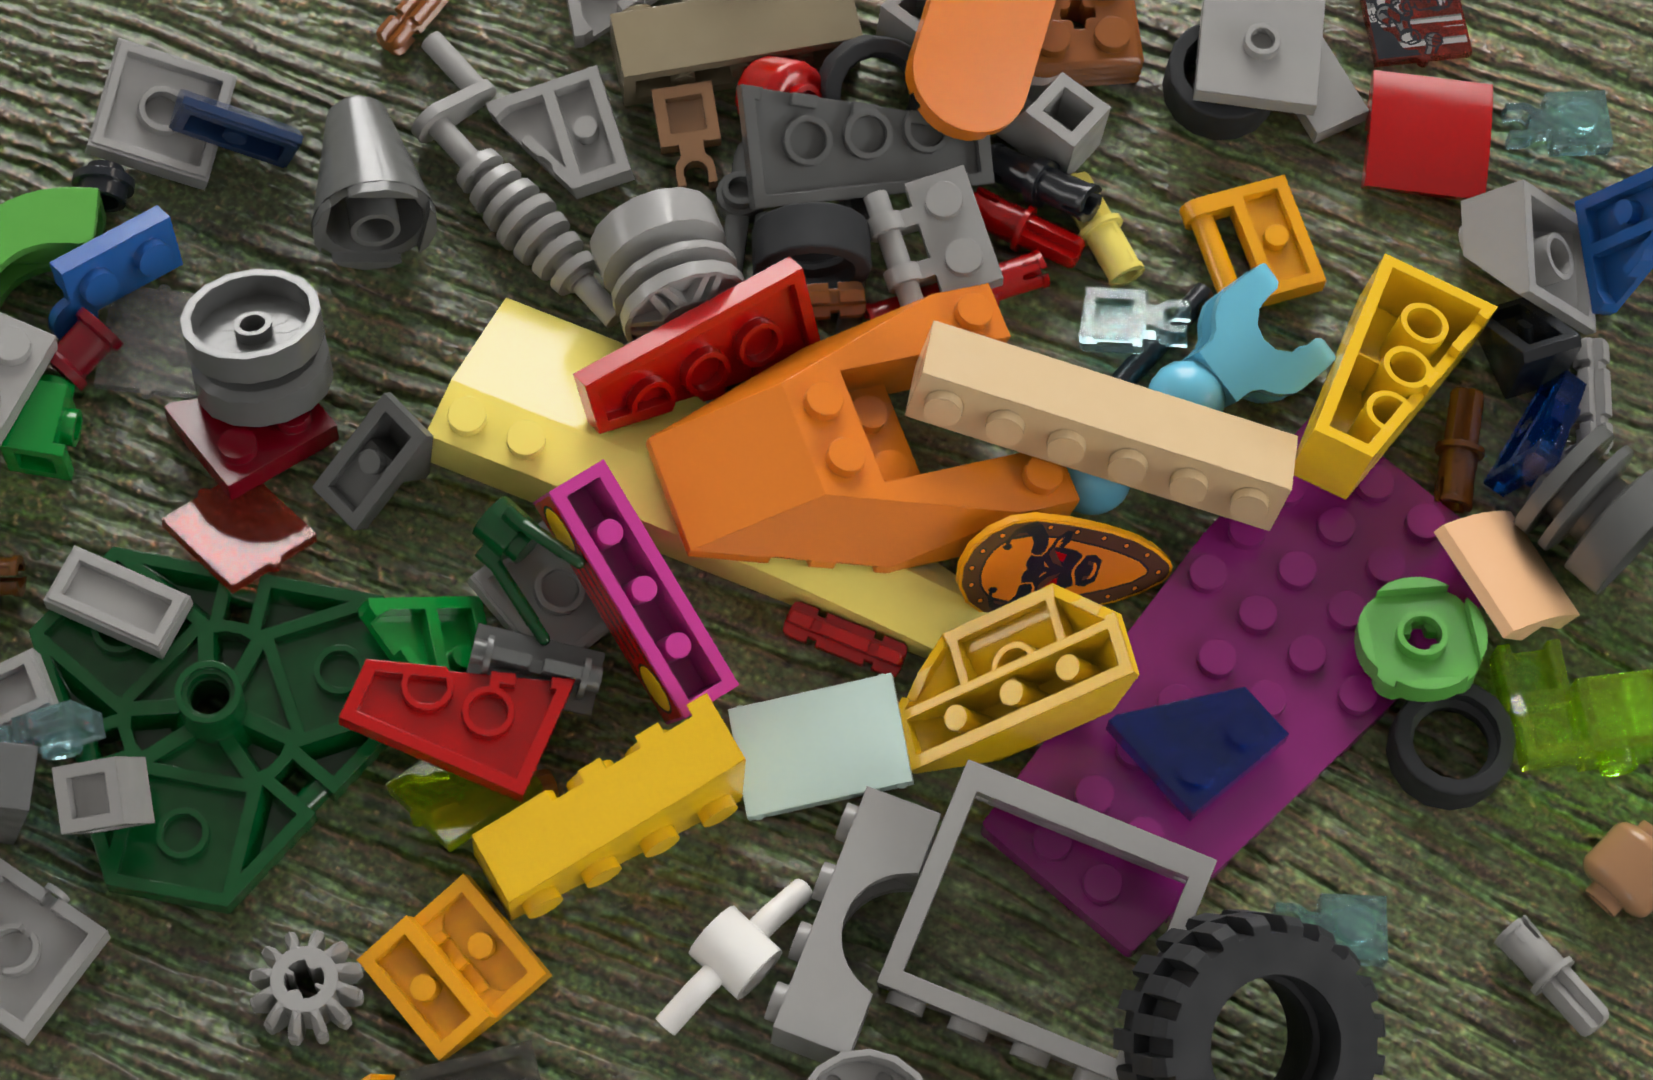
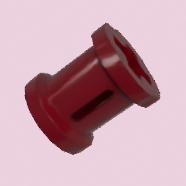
M81 307L76 313L78 321L57 343L58 349L49 363L62 377L71 381L79 391H82L88 385L86 377L111 350L119 352L124 346V343L105 324L84 307Z

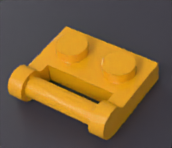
M1285 174L1201 196L1186 202L1180 207L1179 213L1185 229L1193 230L1217 293L1237 279L1215 222L1218 219L1229 216L1250 269L1266 263L1279 281L1278 289L1270 294L1261 307L1323 291L1327 280Z

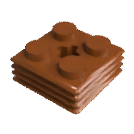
M1056 0L1033 76L1050 78L1063 72L1083 87L1137 83L1140 79L1144 56L1135 0ZM1072 22H1078L1085 27L1083 29H1074Z

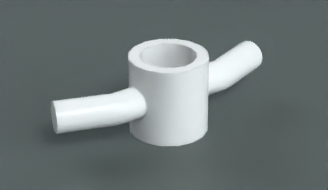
M795 879L764 905L750 920L734 905L721 912L702 931L689 950V955L702 968L682 987L655 1019L675 1036L721 985L737 1000L750 993L766 977L782 955V950L769 937L811 900L813 893L811 887L804 880Z

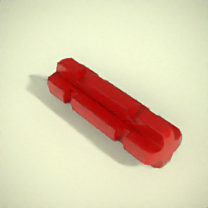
M801 601L795 602L791 606L783 625V634L786 637L806 644L808 639L816 642L814 648L860 667L863 666L864 662L872 664L871 671L877 674L892 673L893 677L896 678L900 673L908 651L905 643L888 636H884L883 641L875 638V631L831 613H828L826 618L818 615L820 612L819 608Z

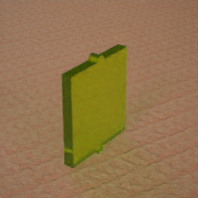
M423 760L386 783L388 793L410 813L413 826H423L449 852L471 839V835L543 791L541 781L534 775L521 803Z

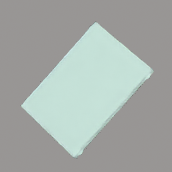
M881 673L874 677L749 705H738L735 708L728 709L732 736L746 759L743 799L746 816L749 821H759L765 817L861 797L864 795L867 786L883 792L897 788L904 789L907 786L914 785L892 673Z

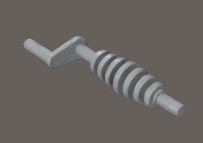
M439 31L431 33L425 38L421 48L454 82L460 91L427 107L414 121L411 128L412 134L420 143H429L435 140L460 167L456 182L464 193H471L469 197L470 202L477 212L484 213V222L490 231L497 232L496 239L506 250H514V257L526 266L532 265V272L543 281L551 279L550 287L559 295L565 296L575 293L607 328H612L620 322V318L616 315L613 308L611 295L594 278V271L597 266L592 254L588 250L582 251L583 241L575 231H569L570 223L562 212L556 211V203L548 194L539 193V187L530 179L521 178V172L512 164H503V157L494 149L487 148L478 151L457 129L456 125L481 109L486 105V102L491 101L497 89L488 79H483Z

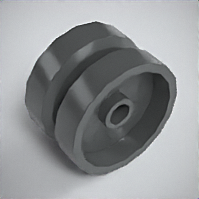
M250 269L229 273L204 285L187 301L180 317L183 338L191 365L198 403L211 417L233 426L264 427L288 422L312 410L327 395L334 374L317 291L304 278L283 270Z

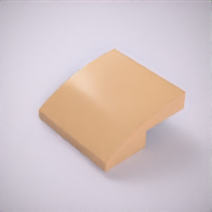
M1489 511L1474 514L1446 523L1435 530L1434 534L1503 638L1522 641L1542 626L1561 629L1580 615L1528 536L1514 524L1515 517L1511 511Z

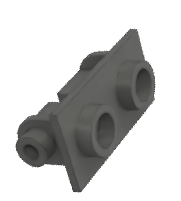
M478 623L466 673L491 675V671L516 673L517 678L551 681L552 677L576 679L564 711L591 717L596 693L599 691L604 668L602 666L605 653L550 640L548 645L542 646L538 643L535 636Z

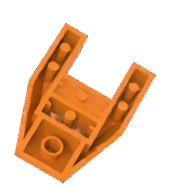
M989 283L931 294L806 346L649 437L646 447L687 556L768 563L770 558L806 560L808 567L833 569L836 563L872 566L875 573H890L960 557L968 542L985 527L1010 515L1039 512L1070 516L1079 503L1080 498L1067 467L1027 454L1016 453L920 474L888 394L910 390L916 362L934 320L1001 342H1008L1011 335Z

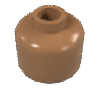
M1642 820L1637 826L1629 822H1619L1605 834L1583 859L1585 874L1592 881L1585 889V893L1613 918L1621 910L1631 916L1644 918L1653 911V825L1645 820Z

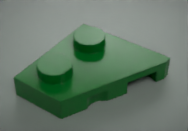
M478 596L367 598L358 608L360 619L390 661L446 666L449 671L467 672L478 623L487 625L483 603Z

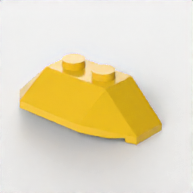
M1052 583L943 633L917 673L907 698L902 697L899 701L912 773L918 774L963 767L968 759L979 764L1001 761L1112 712L1140 675L1122 615Z

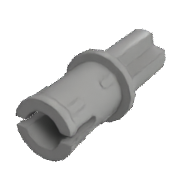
M1526 915L1516 919L1495 939L1494 943L1518 966L1525 977L1533 984L1530 991L1535 996L1543 993L1581 1036L1587 1037L1593 1034L1608 1020V1008L1571 969L1575 961L1570 956L1563 958L1541 935V932Z

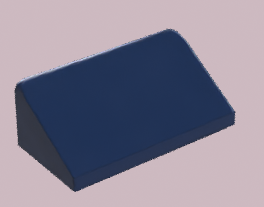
M181 89L178 93L169 125L172 131L281 168H287L301 146L304 137L295 127Z

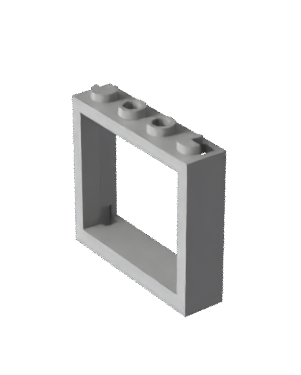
M968 759L877 980L878 987L889 992L885 1003L921 1018L926 1007L951 1017L947 1029L964 1037L984 1043L987 1034L990 1033L1012 1042L1013 1045L1009 1054L1027 1063L1047 1069L1050 1059L1075 1068L1072 1080H1119L1116 1067L1125 1064L1124 1051L1119 1050L1117 1057L1113 1058L905 972L973 802L976 799L1185 884L1167 931L1171 928L1187 930L1185 927L1187 920L1196 915L1217 860Z

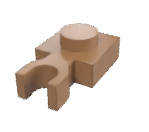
M712 81L651 89L661 155L675 152L680 154V159L675 167L677 187L687 188L685 174L689 169L697 167L707 173L709 189L717 188L716 167L714 161L706 154L704 149L721 145V134Z

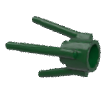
M503 496L488 508L473 528L472 534L483 543L482 547L476 552L475 557L491 570L538 643L546 646L550 643L548 632L502 561L509 558L517 564L537 544H540L577 569H582L586 561L581 555L570 549L569 546L539 526L508 496Z

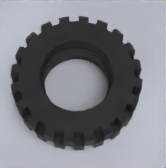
M1224 909L1221 914L1203 913L1189 918L1185 925L1187 930L1171 928L1156 940V946L1160 950L1157 956L1142 955L1132 970L1139 980L1133 991L1123 989L1117 1007L1126 1011L1124 1028H1114L1113 1049L1124 1051L1125 1064L1116 1067L1119 1080H1216L1211 1061V1039L1217 1017L1227 1000L1239 988L1257 978H1262L1273 989L1282 1005L1287 1023L1286 1051L1281 1067L1273 1080H1373L1374 1074L1383 1076L1386 1055L1377 1054L1378 1038L1386 1037L1384 1015L1376 1014L1372 1009L1371 1003L1377 1001L1379 995L1371 977L1355 974L1361 968V961L1348 946L1336 945L1334 934L1318 925L1302 923L1300 918L1239 909Z

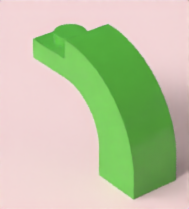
M56 187L42 189L20 195L0 204V308L8 295L18 285L36 275L51 272L49 262L105 233L107 216L99 188Z

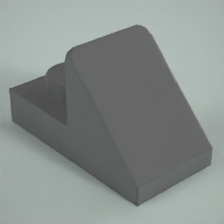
M391 392L383 393L312 488L354 531L367 529L403 482L426 479L430 474L433 435Z

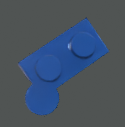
M156 205L49 262L55 283L62 289L64 298L58 301L50 311L48 318L50 331L60 340L78 321L76 313L81 307H84L99 319V309L183 265L170 216Z

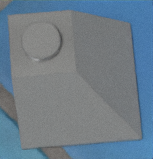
M1524 179L1461 201L1462 226L1459 229L1458 237L1465 258L1520 296L1582 334L1596 333V317L1592 313L1575 212Z

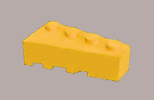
M1385 253L1357 300L1336 352L1335 361L1330 367L1296 451L1294 476L1346 500L1470 351L1498 306Z
M707 693L686 705L692 717L674 728L663 730L657 722L635 736L637 743L631 746L625 753V757L618 762L613 763L612 760L598 758L579 769L578 773L567 782L566 788L568 792L557 798L553 790H545L471 835L474 855L510 921L524 914L529 919L540 917L556 908L563 901L562 894L585 883L587 888L604 884L622 870L620 864L641 853H644L647 858L659 855L679 841V833L700 822L704 827L714 826L736 812L738 809L736 803L742 801L746 759Z

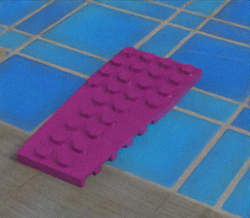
M1309 419L1294 434L1298 436L1297 449ZM1383 456L1346 500L1293 476L1292 491L1270 531L1219 516L1199 538L1128 631V638L1140 675L1112 712L1044 741L1016 779L1216 859L1217 862L1210 877V880H1212L1228 865L1231 858L1253 837L1256 838L1273 822L1275 816L1296 796L1299 797L1339 755L1342 756L1401 699H1387L1374 690L1372 678L1364 672L1355 652L1354 636L1359 616L1364 606L1366 607L1367 603L1376 597L1377 591L1394 580L1408 577H1426L1449 585L1447 592L1457 596L1463 603H1465L1467 597L1478 609L1481 608V603L1434 534V531L1442 525L1460 519V517L1443 503L1434 501L1433 495ZM1413 629L1410 639L1407 640L1413 647L1424 650L1429 649L1430 645L1437 644L1436 639L1425 638L1422 629ZM996 807L991 810L982 823L980 832L985 839L1125 957L1133 956L1144 941L1164 922L1167 923L1172 918L1185 886L1183 883Z

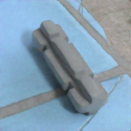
M1581 338L1582 347L1573 361V368L1578 373L1577 376H1574L1575 422L1580 425V429L1576 430V443L1601 424L1613 433V425L1608 422V418L1612 417L1611 374L1606 369V364L1610 363V351L1608 342L1603 338ZM1613 441L1602 456L1609 453L1613 446Z

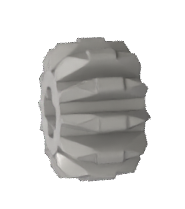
M315 930L310 935L308 946H301L296 933L289 931L285 935L288 951L281 954L277 949L265 946L261 953L264 961L270 968H259L250 972L249 979L252 986L261 990L250 999V1003L255 1013H268L264 1027L269 1034L274 1035L288 1026L290 1044L299 1046L304 1040L306 1029H313L318 1043L325 1044L329 1041L326 1024L332 1021L339 1028L349 1029L352 1025V1019L344 1007H356L363 1004V991L353 986V984L363 978V971L360 963L346 962L350 952L345 942L339 941L325 950L324 932ZM311 977L317 994L303 999L297 982L303 978Z

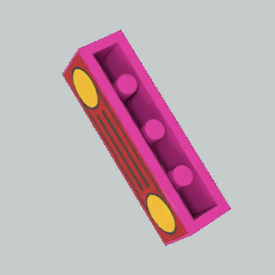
M604 459L533 502L551 534L585 559L586 564L582 569H577L571 564L570 566L666 725L691 716L692 714L686 705L703 694L707 693L713 702L739 686V683Z

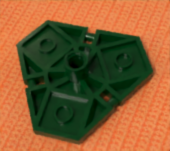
M113 546L103 558L191 596L193 606L163 660L51 610L29 630L33 647L41 654L62 709L61 712L54 715L66 752L74 753L76 763L113 756L146 757L155 823L90 834L108 891L112 893L230 914L268 874V871L279 863L284 857L283 855L300 840L299 838L318 821L315 812L328 799L336 802L347 791V788L363 774V771L368 766L370 767L378 758V755L388 748V745L339 725L340 713L366 659L390 661L360 619L358 608L367 598L385 597L383 595L261 573L259 584L256 585L238 581L235 568ZM233 607L252 610L249 624L230 621ZM218 695L229 699L226 706L217 713L202 714L195 711L198 704L206 697ZM122 740L124 751L105 757L102 756L100 746ZM295 772L308 781L296 795L283 786Z

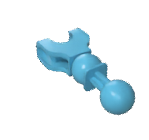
M1262 263L1230 283L1202 306L1197 323L1198 341L1195 349L1182 361H1174L1162 367L1152 378L1148 388L1223 412L1225 407L1240 399H1246L1255 403H1273L1293 395L1305 388L1335 361L1336 356L1322 338H1315L1309 344L1299 346L1292 352L1277 350L1264 340L1258 326L1259 308L1270 294L1278 289L1279 281L1267 264ZM1067 467L1080 498L1079 503L1073 510L1075 512L1085 515L1104 514L1116 508L1126 498L1130 490L1128 486Z

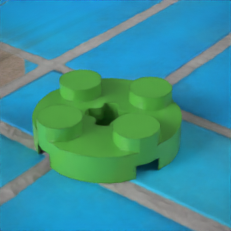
M1402 578L1389 582L1380 588L1376 593V597L1367 603L1366 607L1364 606L1359 616L1354 636L1355 652L1364 672L1372 678L1374 690L1387 699L1403 698L1416 702L1440 701L1466 692L1475 679L1488 644L1487 627L1477 606L1467 597L1465 603H1463L1457 596L1447 592L1449 585L1432 578ZM1413 629H1422L1424 637L1436 639L1437 644L1430 645L1429 649L1424 650L1413 647L1407 640L1410 639Z

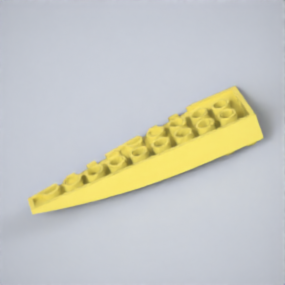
M507 297L451 379L427 429L433 435L431 463L532 503L604 459L660 554L789 605H793L798 601L819 608L820 612L818 615L826 618L827 614L831 613L875 631V638L883 641L884 636H888L907 645L908 652L926 659L943 633L987 614L986 612H978L965 602L956 582V575L938 562L905 568L890 573H875L872 566L836 563L833 569L808 567L806 560L770 558L768 563L688 557L647 450L646 442L649 437L706 405V401L702 402L697 396L676 402L672 412L599 434L587 422L573 373L625 345L617 340Z

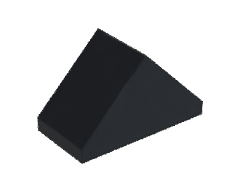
M1524 297L1496 305L1498 308L1479 335L1478 340L1505 400L1561 383L1582 347L1581 335Z

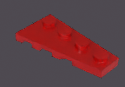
M789 256L573 373L587 422L599 434L672 412L676 402L697 396L702 402L720 397L725 394V387L749 380L798 350L821 341L803 268Z

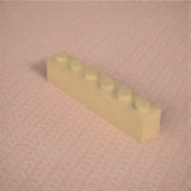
M935 320L916 362L904 415L906 417L1267 531L1271 530L1292 491L1298 442L1297 435Z

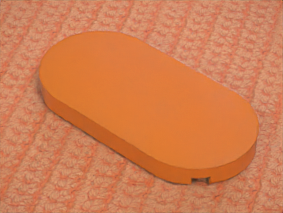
M926 0L905 70V81L909 94L914 93L916 101L920 104L917 110L926 122L949 137L965 141L984 139L987 135L999 133L1008 127L1019 115L1026 102L1056 0Z

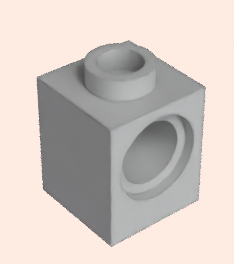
M113 756L52 767L61 835L94 834L155 823L146 757Z

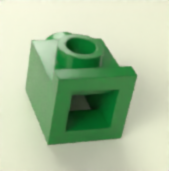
M55 375L41 376L0 446L9 471L72 481L74 467L67 451V446L76 447L82 430L83 414L82 410L76 409L73 401L76 386L71 381Z

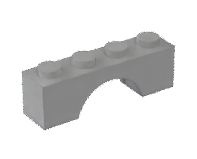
M886 0L880 8L876 35L897 38L912 46L926 0ZM1063 72L1050 78L1033 76L1027 99L1021 112L1008 127L995 134L1020 153L1035 160L1042 157L1049 158L1059 164L1061 171L1072 174L1100 145L1111 107Z
M868 786L859 806L847 803L835 835V840L845 843L836 865L825 861L821 868L811 899L822 903L813 925L801 921L788 955V959L798 962L789 985L780 981L777 982L764 1016L765 1020L774 1023L771 1044L821 1063L826 1062L841 1052L854 1051L868 1015L873 994L861 984L849 968L842 948V932L852 915L867 902L890 893L914 892L937 834L941 813Z

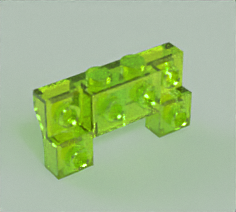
M1560 639L1547 640L1541 650L1512 653L1510 644L1497 645L1489 658L1497 699L1511 716L1517 738L1515 749L1520 771L1576 765L1577 772L1599 770L1600 775L1603 777H1615L1637 770L1639 768L1638 765L1653 763V669L1576 678L1570 686Z

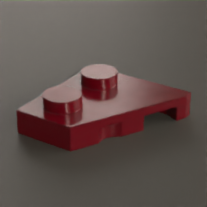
M198 398L175 401L164 406L169 425L231 501L339 440L337 424L319 403L312 410L288 422L264 427L233 426L215 419L198 403Z

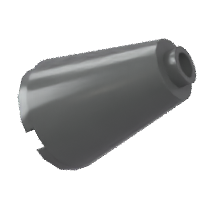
M361 95L344 98L333 105L327 113L311 223L314 245L320 252L321 248L332 254V261L342 267L371 270L398 265L402 263V253L415 246L418 247V252L421 253L430 245L437 232V216L433 201L386 107L374 98Z

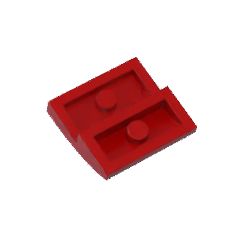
M1373 70L1368 98L1369 113L1365 123V131H1368L1361 188L1454 200H1465L1485 193L1491 145L1493 84Z

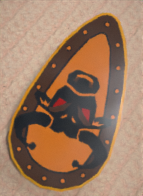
M1032 512L1010 515L985 527L970 540L958 560L956 582L965 602L978 612L989 613L1052 583L1100 605H1105L1135 596L1164 582L1170 576L1173 566L1168 555L1157 545L1134 532L1109 524L1068 515Z

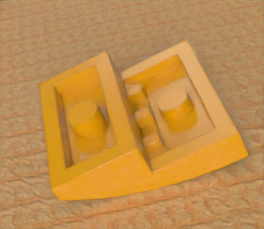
M464 873L415 917L406 915L356 959L433 1055L441 1062L485 1032L553 976L473 878Z

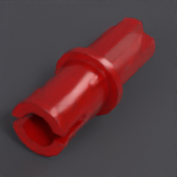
M981 186L974 192L987 232L1010 243V250L1018 252L1021 247L1030 251L1038 249L1043 257L1066 268H1073L1077 264L1085 247V241L1081 236L1036 216L1037 207L1030 205L1026 209L999 197Z

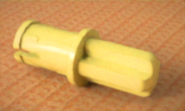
M1085 171L1070 174L1088 183H1094L1089 173ZM1103 197L1100 208L1090 221L1083 223L1072 216L1080 230L1078 236H1081L1085 241V246H1089L1105 273L1111 288L1116 289L1128 285L1145 271L1144 265L1137 258L1120 228L1123 224L1122 217L1119 213H1112Z

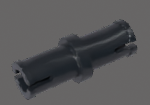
M997 142L991 145L994 181L1021 193L1023 200L1035 207H1042L1046 204L1075 217L1083 223L1090 221L1096 215L1103 196L1099 194L1102 191L1099 185L1088 183L1061 171L1059 164L1049 158L1042 157L1035 160L1008 148L1003 143Z

